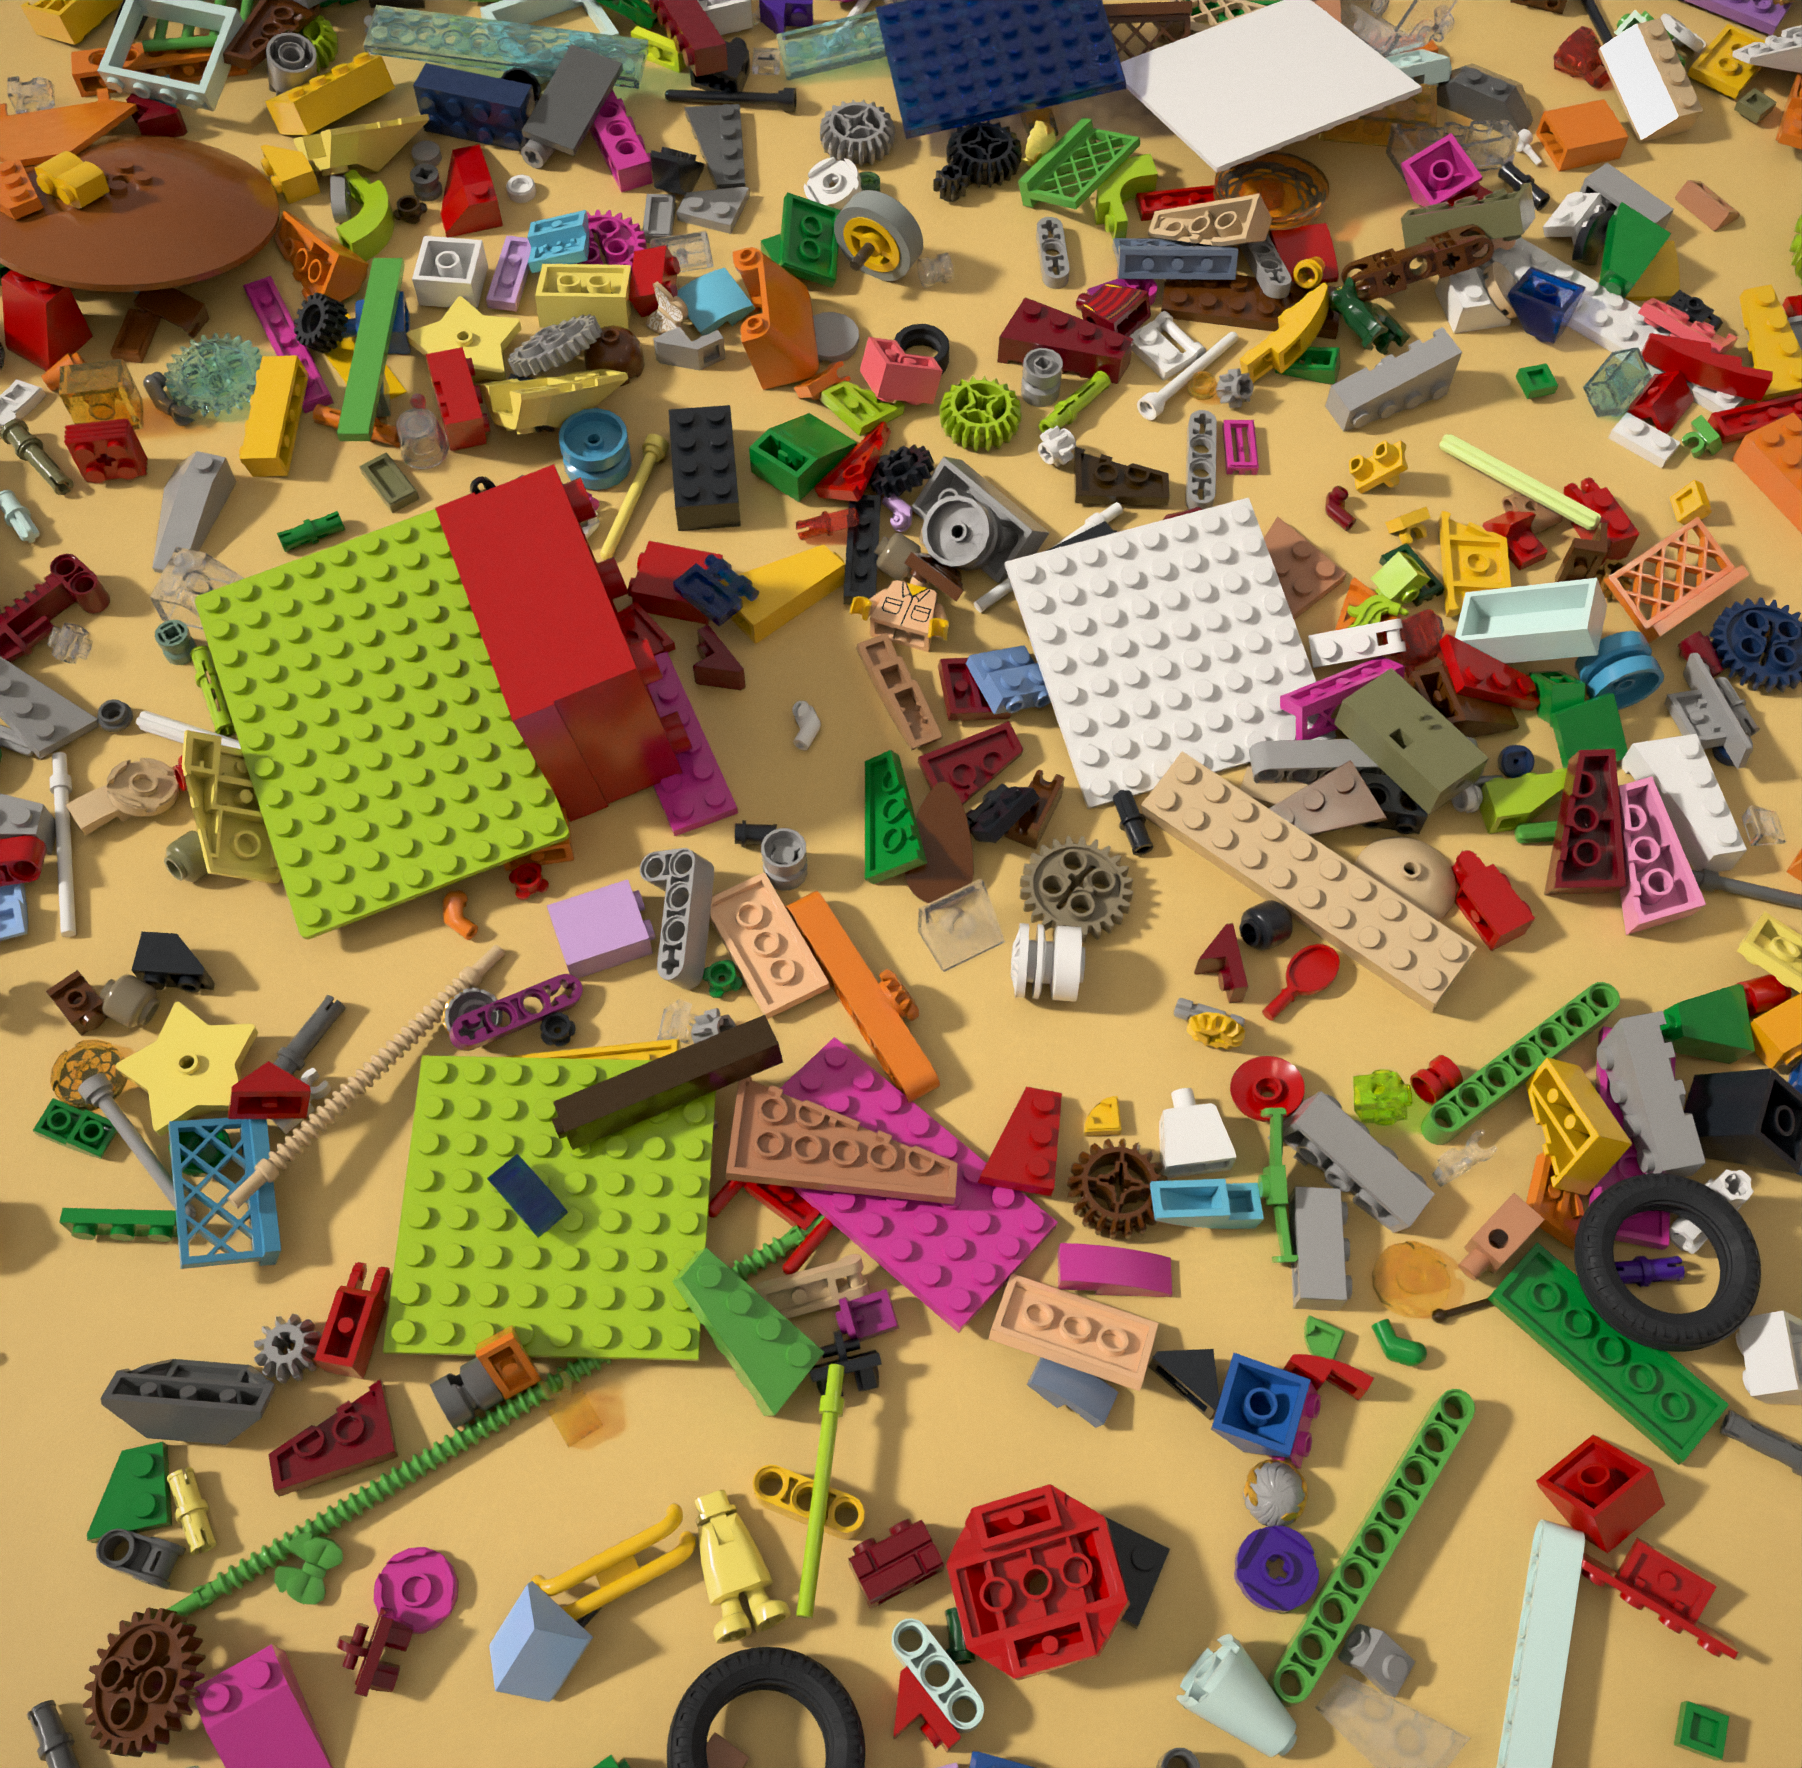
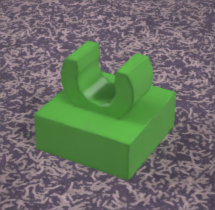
M1702 415L1691 422L1693 432L1685 434L1681 439L1684 446L1689 445L1691 442L1699 443L1697 447L1691 450L1694 458L1701 456L1706 449L1712 456L1723 449L1719 434Z

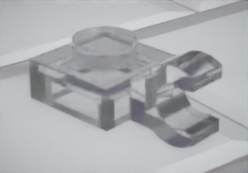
M1483 1129L1475 1131L1470 1136L1464 1149L1458 1151L1454 1147L1437 1159L1439 1165L1433 1172L1432 1177L1440 1187L1467 1172L1476 1163L1487 1161L1495 1154L1498 1149L1495 1145L1484 1150L1477 1144V1141L1485 1134Z

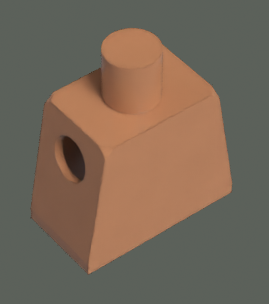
M1513 1193L1465 1245L1464 1248L1469 1254L1458 1264L1459 1269L1473 1281H1476L1486 1270L1494 1274L1545 1219L1518 1195ZM1489 1241L1493 1242L1497 1248H1494Z

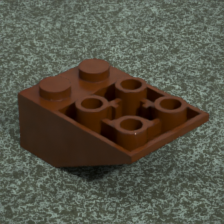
M1441 665L1412 671L1408 677L1407 683L1466 737L1475 738L1519 728L1511 706L1456 694L1447 666Z

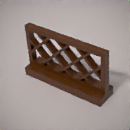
M1192 1L1083 5L1079 9L1081 20L1082 78L1114 77L1105 68L1108 65H1115L1112 60L1121 50L1130 58L1135 57L1126 47L1134 35L1146 45V48L1139 55L1146 53L1148 49L1151 51L1156 49L1153 43L1161 34L1171 43L1175 42L1176 40L1166 31L1172 22H1183L1184 34L1179 40L1191 36L1190 14L1192 13ZM1158 22L1168 23L1164 27H1162ZM1131 23L1141 24L1137 28H1135ZM1145 23H1153L1160 31L1151 42L1139 32ZM1106 24H1114L1110 29L1105 26ZM1118 24H1126L1133 32L1124 43L1112 33ZM1088 25H1098L1106 33L1097 44L1088 37ZM1107 36L1120 47L1110 59L1098 48ZM1088 44L1093 48L1089 53ZM1096 51L1106 61V64L1099 71H1088V58Z

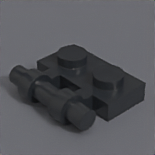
M1000 784L995 790H989L983 796V802L975 810L971 809L966 813L970 833L976 841L996 843L1040 797L1032 787L1013 786L1008 788L1006 785Z

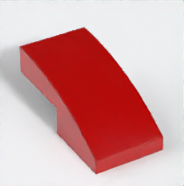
M1293 1354L1283 1368L1285 1371L1311 1379L1316 1391L1319 1390L1326 1380L1358 1401L1368 1391L1374 1380L1372 1376L1348 1364L1315 1355Z

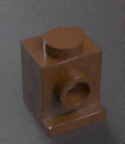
M78 970L46 991L81 1036L90 1030L98 1028L108 1018L103 1013V1001Z

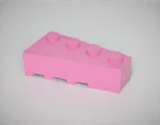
M1653 777L1620 785L1618 790L1626 887L1620 889L1625 931L1626 935L1692 916L1704 907L1706 903Z

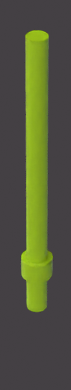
M839 1364L829 1365L825 1395H822L820 1399L819 1414L822 1415L796 1613V1616L801 1618H813L838 1417L843 1416L845 1401L841 1397L845 1367Z

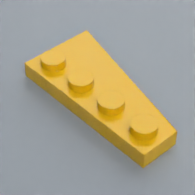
M1772 284L1744 289L1739 299L1744 328L1749 332L1750 340L1747 346L1749 354L1753 356V368L1773 371V381L1761 401L1802 393V350Z

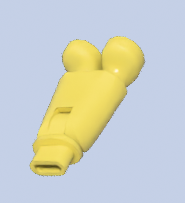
M719 1490L697 1498L695 1504L699 1516L695 1522L698 1527L699 1550L710 1605H721L723 1615L713 1631L716 1643L726 1644L748 1637L752 1633L749 1619L739 1601V1593L741 1592L747 1597L756 1632L766 1631L791 1616L788 1604L783 1600H770L765 1592V1588L773 1583L755 1541L737 1513L736 1505L729 1503L726 1491Z

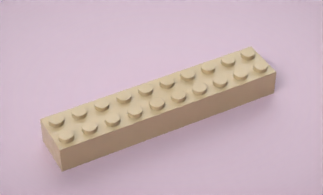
M1183 751L1141 804L1142 812L1146 819L1265 900H1274L1281 903L1291 913L1294 920L1429 1012L1434 1010L1470 961L1477 948Z

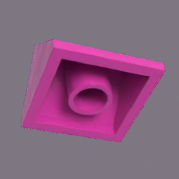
M1452 133L1401 163L1413 202L1421 206L1446 202L1483 178Z

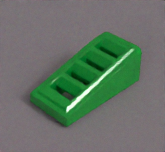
M1308 347L1282 374L1324 384L1337 383L1341 363L1340 349L1338 347Z

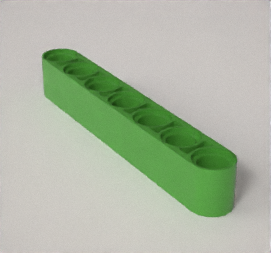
M1605 982L1592 984L1436 1102L1422 1121L1421 1131L1425 1139L1435 1145H1444L1450 1142L1523 1086L1547 1057L1557 1060L1600 1027L1619 1005L1620 996L1616 988ZM1593 1000L1599 1002L1603 1008L1597 1006ZM1568 1020L1575 1022L1578 1027L1572 1026ZM1541 1039L1549 1041L1553 1047L1547 1046ZM1515 1058L1524 1061L1527 1067L1518 1064ZM1489 1078L1496 1079L1501 1087L1494 1086ZM1462 1098L1471 1100L1475 1107L1467 1106ZM1435 1118L1443 1119L1449 1128L1438 1125Z

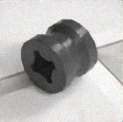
M426 163L415 166L410 172L415 196L421 201L438 199L443 192L441 182L439 181L438 169Z

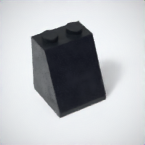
M1772 1068L1694 1075L1684 1113H1690L1693 1116L1704 1158L1789 1173H1799L1802 1163V1094Z

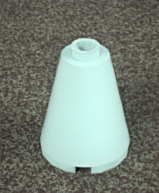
M1231 1634L1221 1636L1217 1641L1222 1647L1215 1653L1207 1648L1198 1657L1180 1684V1687L1186 1692L1185 1695H1177L1176 1699L1185 1709L1266 1756L1273 1757L1277 1754L1284 1756L1292 1749L1297 1740V1735L1295 1734L1296 1722L1239 1640Z

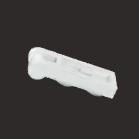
M1401 618L1309 635L1313 668L1406 651L1405 641L1401 642L1400 629L1403 628ZM1386 632L1388 644L1378 646L1376 633Z

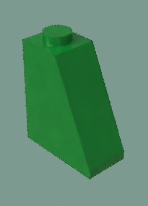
M1621 202L1608 221L1599 284L1606 288L1609 293L1625 298L1671 233Z
M1735 984L1678 1002L1663 1011L1666 1024L1660 1026L1664 1043L1672 1042L1675 1053L1731 1064L1755 1052L1744 986L1741 984Z

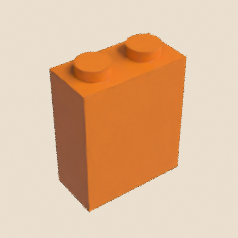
M1605 99L1544 111L1536 131L1537 137L1559 172L1620 159L1629 138L1627 131L1622 127Z

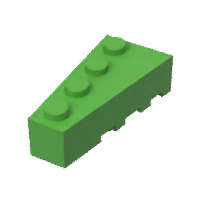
M708 1248L699 1250L672 1282L699 1322L703 1323L718 1350L729 1361L737 1373L736 1376L753 1396L764 1416H775L821 1358L824 1351Z

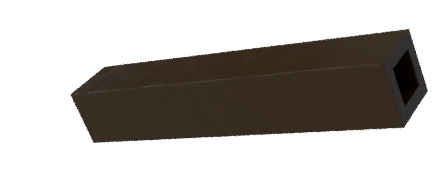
M760 1016L553 1101L558 1116L551 1118L559 1139L567 1137L572 1150L783 1063L779 1043L766 1016Z

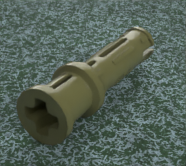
M20 419L7 422L0 431L2 440L7 444H11L15 448L16 455L20 459L28 461L53 488L56 494L65 495L71 490L63 482L73 488V481L67 477L43 450V443L39 437L32 435L27 424Z

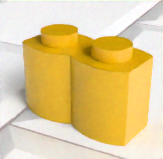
M63 151L35 167L36 181L40 189L46 194L60 198L65 204H70L75 208L80 209L110 192L104 172L91 162H83L78 156L69 151Z

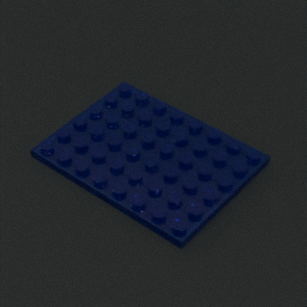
M905 0L875 7L906 139L1126 89L1125 76L1102 0Z

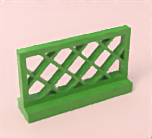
M1082 118L1018 180L1023 206L1033 207L1038 201L1077 209L1141 145L1140 138L1093 128L1092 119ZM1125 145L1124 147L1113 149L1114 147ZM1109 149V151L1093 155V153ZM1110 160L1108 163L1097 165L1098 163ZM1093 165V167L1077 171V169ZM1094 176L1092 179L1080 181L1082 179ZM1077 181V183L1061 187V185ZM1073 193H1077L1074 197L1066 196Z

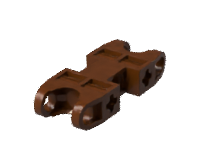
M1474 224L1465 225L1425 237L1426 242L1396 252L1391 248L1355 260L1345 266L1341 279L1343 284H1345L1347 275L1351 270H1362L1351 278L1355 282L1356 290L1368 289L1366 293L1358 295V298L1365 302L1408 289L1407 284L1435 275H1438L1441 279L1483 265L1493 256L1494 245L1481 227ZM1471 231H1476L1480 234L1465 237ZM1486 242L1488 244L1487 253L1482 257H1474L1473 255L1480 251ZM1423 258V263L1420 267L1416 269L1410 268V263L1413 259Z

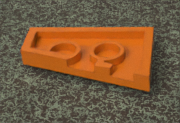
M20 159L14 162L5 161L1 163L0 211L17 220L43 209L40 198Z

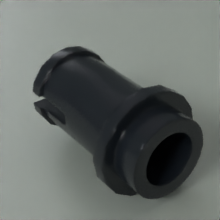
M742 820V824L735 823V844H741L743 848H745V844L761 845L764 837L777 829V824H746V820Z

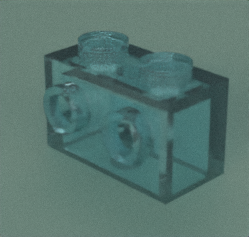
M1639 347L1615 351L1609 355L1583 389L1597 417L1610 415L1617 417L1629 409L1634 399L1643 392V388L1651 380L1652 375Z

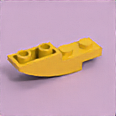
M1322 283L1278 317L1279 329L1269 334L1264 341L1253 349L1248 350L1240 358L1242 374L1249 373L1253 383L1272 368L1282 374L1307 350L1321 330L1330 307L1328 285Z

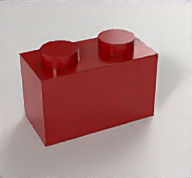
M667 245L634 251L629 300L641 317L650 316L658 309L659 304L653 283L658 281L673 297L678 295L676 281L677 274L680 273V265L677 257L672 255Z

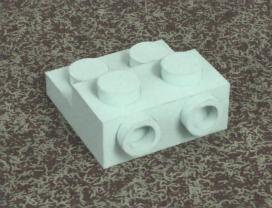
M1425 49L1384 57L1415 82L1422 85L1423 89L1436 88L1440 82L1449 81L1452 72L1450 57Z

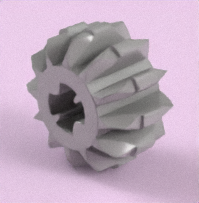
M292 1314L286 1323L281 1316H276V1327L271 1330L268 1326H262V1332L266 1335V1338L254 1341V1347L261 1351L254 1357V1360L259 1366H264L262 1373L268 1378L276 1375L280 1383L286 1384L292 1375L296 1381H302L303 1369L307 1368L309 1371H316V1365L311 1360L315 1358L318 1349L317 1345L320 1343L322 1334L319 1331H314L315 1324L310 1319L302 1322L297 1314ZM290 1343L295 1344V1347L292 1351L290 1350ZM287 1346L289 1348L287 1349L288 1354L285 1355L283 1350Z

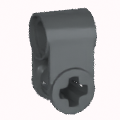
M117 1528L109 1530L102 1535L96 1547L97 1558L103 1565L119 1573L131 1576L135 1580L165 1590H169L171 1585L168 1579L178 1556L184 1555L186 1548L156 1537L149 1538ZM128 1541L129 1550L126 1556L121 1560L114 1561L113 1554L115 1548L120 1543Z

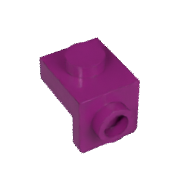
M887 1289L851 1301L846 1297L839 1299L841 1311L836 1312V1318L842 1335L848 1334L851 1339L858 1338L859 1342L900 1329Z

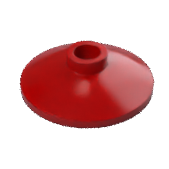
M1260 1056L1252 1058L1239 1066L1232 1076L1230 1092L1233 1103L1240 1112L1251 1119L1270 1122V1118L1261 1117V1110L1283 1107L1287 1113L1283 1115V1119L1289 1117L1301 1105L1304 1099L1305 1085L1301 1073L1290 1062L1274 1056ZM1265 1092H1270L1274 1096L1264 1097L1261 1095Z

